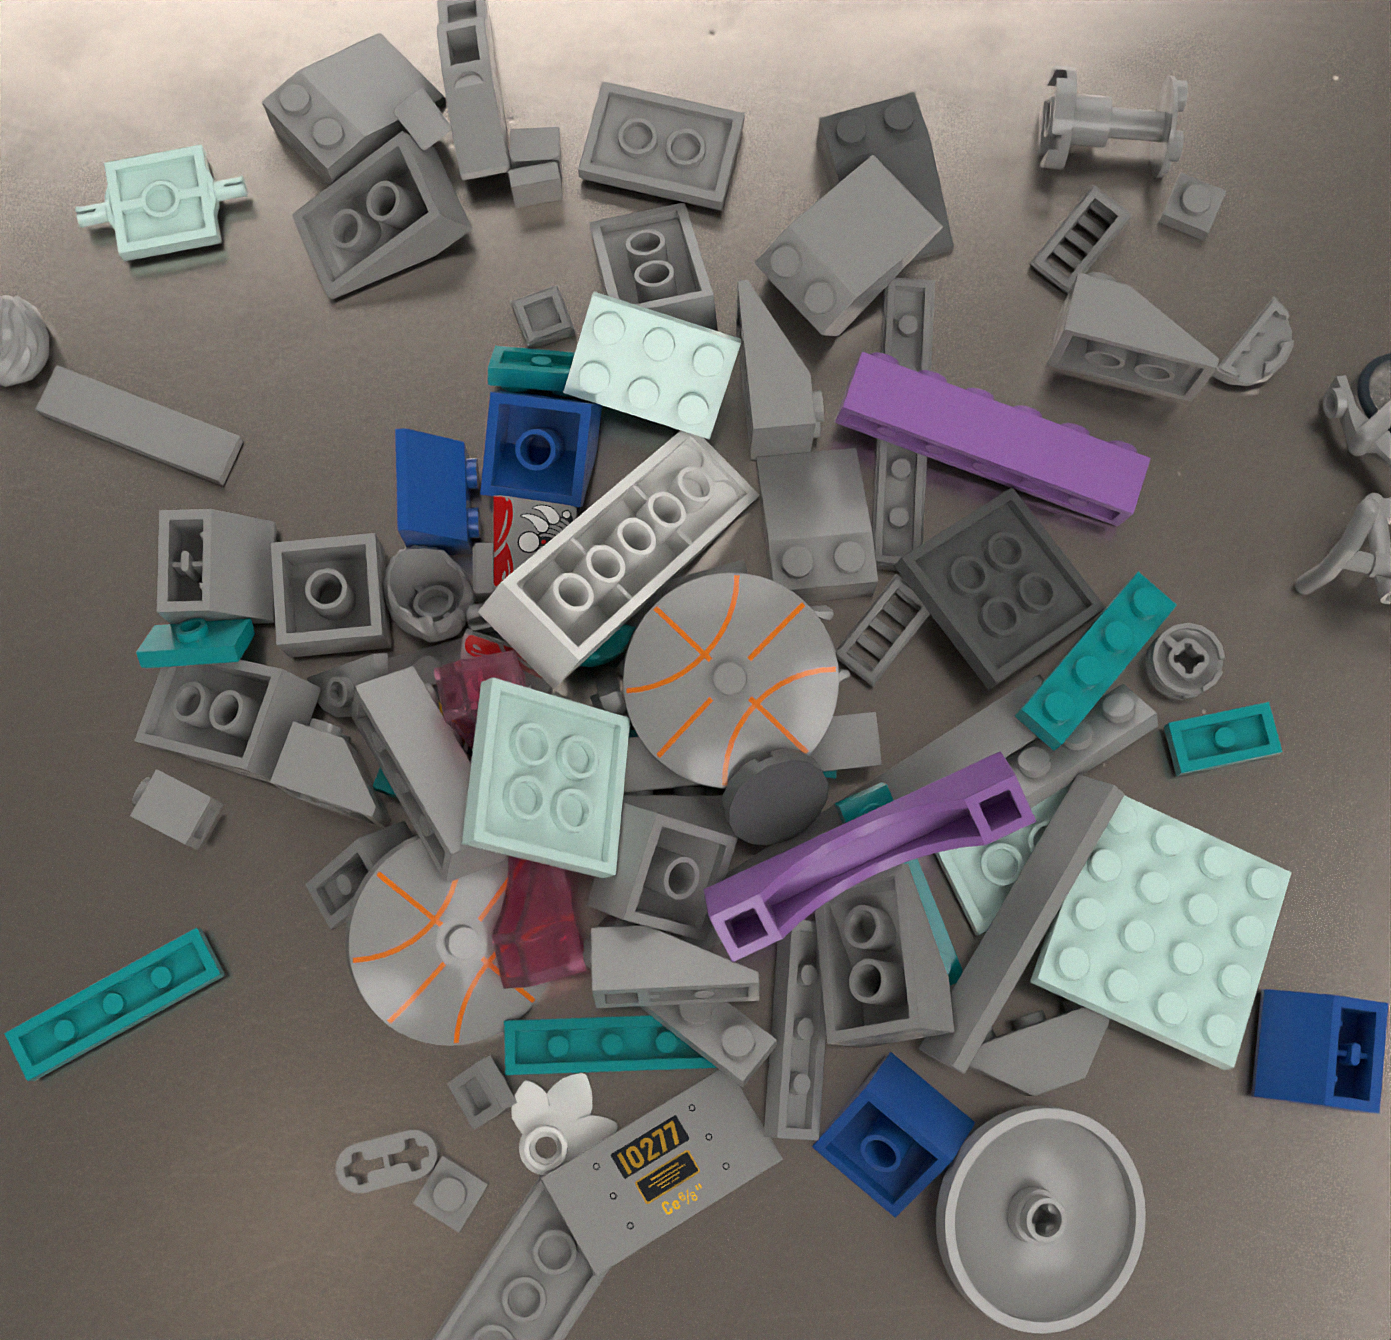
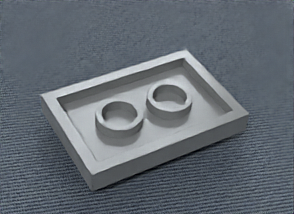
M602 81L578 168L579 178L722 211L744 126L745 113Z

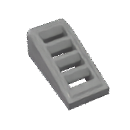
M1093 184L1029 265L1068 295L1078 272L1086 274L1130 221L1132 214ZM1091 209L1111 226L1107 231H1104L1086 217L1085 213ZM1077 223L1099 239L1095 246L1072 230ZM1064 238L1087 254L1082 261L1060 245ZM1052 253L1075 269L1070 277L1047 260Z
M895 574L836 649V658L873 687L930 613L907 582ZM895 593L919 611L913 619L889 601ZM882 609L906 627L901 635L897 634L876 617ZM869 625L893 643L888 651L884 650L863 633ZM856 641L880 659L875 668L851 650Z

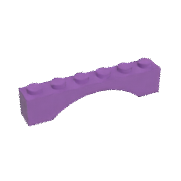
M999 751L705 888L704 895L708 916L731 961L734 962L782 940L801 921L823 904L848 888L880 872L933 853L962 847L987 845L1037 821L1015 773L1002 752Z

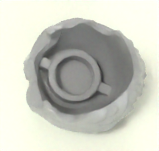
M2 295L0 297V385L7 387L32 380L42 370L49 357V335L45 323L35 306L30 305L19 296Z
M413 545L410 548L405 547L400 549L390 559L386 567L383 580L384 598L391 617L401 629L428 642H438L451 638L462 630V627L467 622L466 610L470 605L475 604L476 596L473 593V586L465 569L455 562L444 550L424 545Z

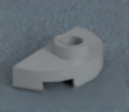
M1275 296L1219 364L1212 377L1230 385L1250 386L1268 380L1286 363L1294 347V340H1292V329L1288 321L1290 317L1288 310Z
M387 653L372 654L307 677L308 682L321 688L317 700L318 704L324 711L335 717H352L354 686L389 674Z
M607 665L593 670L598 693L589 696L592 706L630 718L622 698L621 687L614 668Z

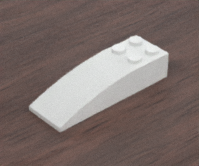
M679 431L506 577L478 613L555 689L680 573L760 495L703 437Z

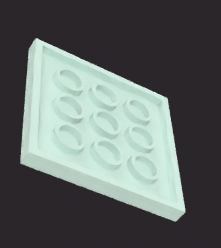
M1124 795L1050 924L1030 982L1220 1069L1234 1068L1291 872Z

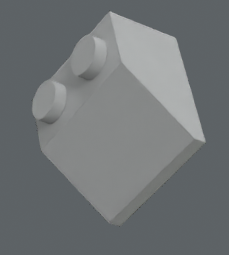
M312 718L309 726L293 721L270 783L293 798L381 828L389 827L392 819L379 792L375 791L372 787L374 781L362 755L349 744L351 737L342 734L341 728Z
M623 802L616 875L606 878L595 876L586 905L622 920L706 941L712 922L708 916L704 889L725 880L738 838Z

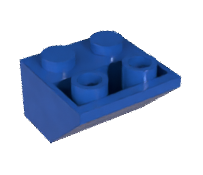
M1261 989L1251 1096L1357 1113L1380 1114L1389 1003L1330 994Z

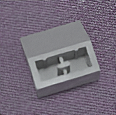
M215 509L159 510L157 613L170 624H179L193 618H202L205 621L251 618L252 624L275 623L271 543L276 542V523L274 521Z

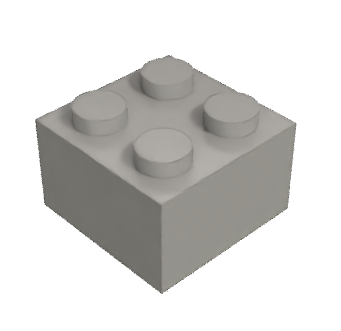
M375 533L271 543L276 645L289 658L391 648L389 609L385 602L383 590L386 570L385 549Z

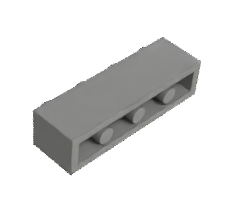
M414 666L355 685L352 718L444 881L448 883L504 861L506 858L505 854L462 844L471 762L463 751V741L459 730L453 723L447 724L441 714L438 697L431 684H424Z

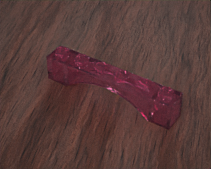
M516 650L461 659L434 668L444 720L465 740L472 751L481 682L493 677L520 686H526L525 674L519 666ZM508 855L507 886L502 909L491 935L503 989L533 987L586 971L583 958L584 943L581 934L577 930L571 904L572 888L563 868Z

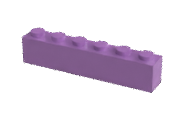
M879 352L871 354L861 353L853 368L834 422L1117 527L1133 515L1151 459L1137 453V449L1126 442L1116 440L1106 442L1090 436L1089 431L1080 425L1073 423L1057 424L1042 418V414L1031 407L1022 405L1011 407L995 401L994 396L985 390L978 388H967L965 390L947 383L946 378L936 372L929 370L917 372L900 366L898 360L894 357Z

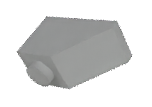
M405 821L356 839L305 884L330 930L347 921L354 895L364 877L377 861L395 846L414 837Z

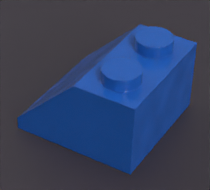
M508 391L490 392L480 495H503L581 508L597 454L602 405L589 401Z
M407 428L395 429L398 532L406 547L424 545L442 549L448 555L473 554L472 538H481L479 507H471V489H479L478 459L469 457L463 441Z
M890 1052L862 1082L819 1136V1141H815L812 1148L896 1218L953 1161L975 1122Z

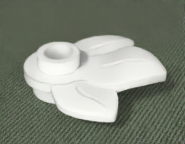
M584 1073L562 1078L547 1093L534 1082L525 1080L514 1096L517 1103L512 1106L511 1112L513 1121L522 1133L519 1143L520 1157L524 1165L536 1174H549L617 1131L618 1125L613 1120L590 1115L592 1111V1091L588 1077ZM551 1137L554 1139L557 1150L553 1156L545 1158L537 1153L536 1143L540 1138Z

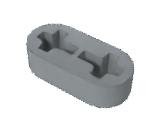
M422 1129L407 1130L356 1143L345 1148L339 1155L336 1162V1176L339 1183L346 1190L353 1193H366L422 1178L434 1170L440 1159V1147L436 1138L431 1133ZM411 1138H415L418 1146L427 1145L429 1150V1156L421 1159V1169L414 1170L412 1162L396 1165L393 1163L392 1154L407 1150L409 1148L408 1140ZM357 1152H362L365 1160L383 1157L385 1167L369 1172L367 1183H362L359 1175L350 1176L348 1172V1165L356 1162Z

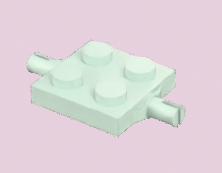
M201 144L105 162L108 184L105 202L82 207L77 206L76 216L81 228L110 222L115 230L118 253L123 261H129L222 243L217 218L220 207L219 201L248 197V192L243 175L236 178L214 181L209 171L206 151Z

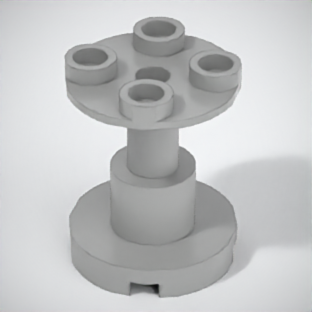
M1052 67L1047 86H1055L1056 91L1055 97H1049V100H1044L1039 139V155L1044 156L1040 163L1041 168L1062 170L1067 160L1070 145L1104 148L1108 138L1151 141L1150 160L1151 172L1154 178H1161L1164 174H1168L1171 161L1178 162L1180 160L1184 136L1183 131L1176 130L1178 112H1183L1185 109L1188 95L1187 81L1176 80L1175 76H1167L1160 91L1156 111L1112 107V97L1077 94V73L1075 67Z

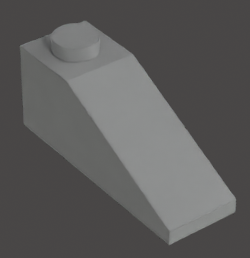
M613 920L605 923L604 927L591 928L592 993L596 1008L759 1000V972L652 927L645 925L636 926L635 923L630 921Z

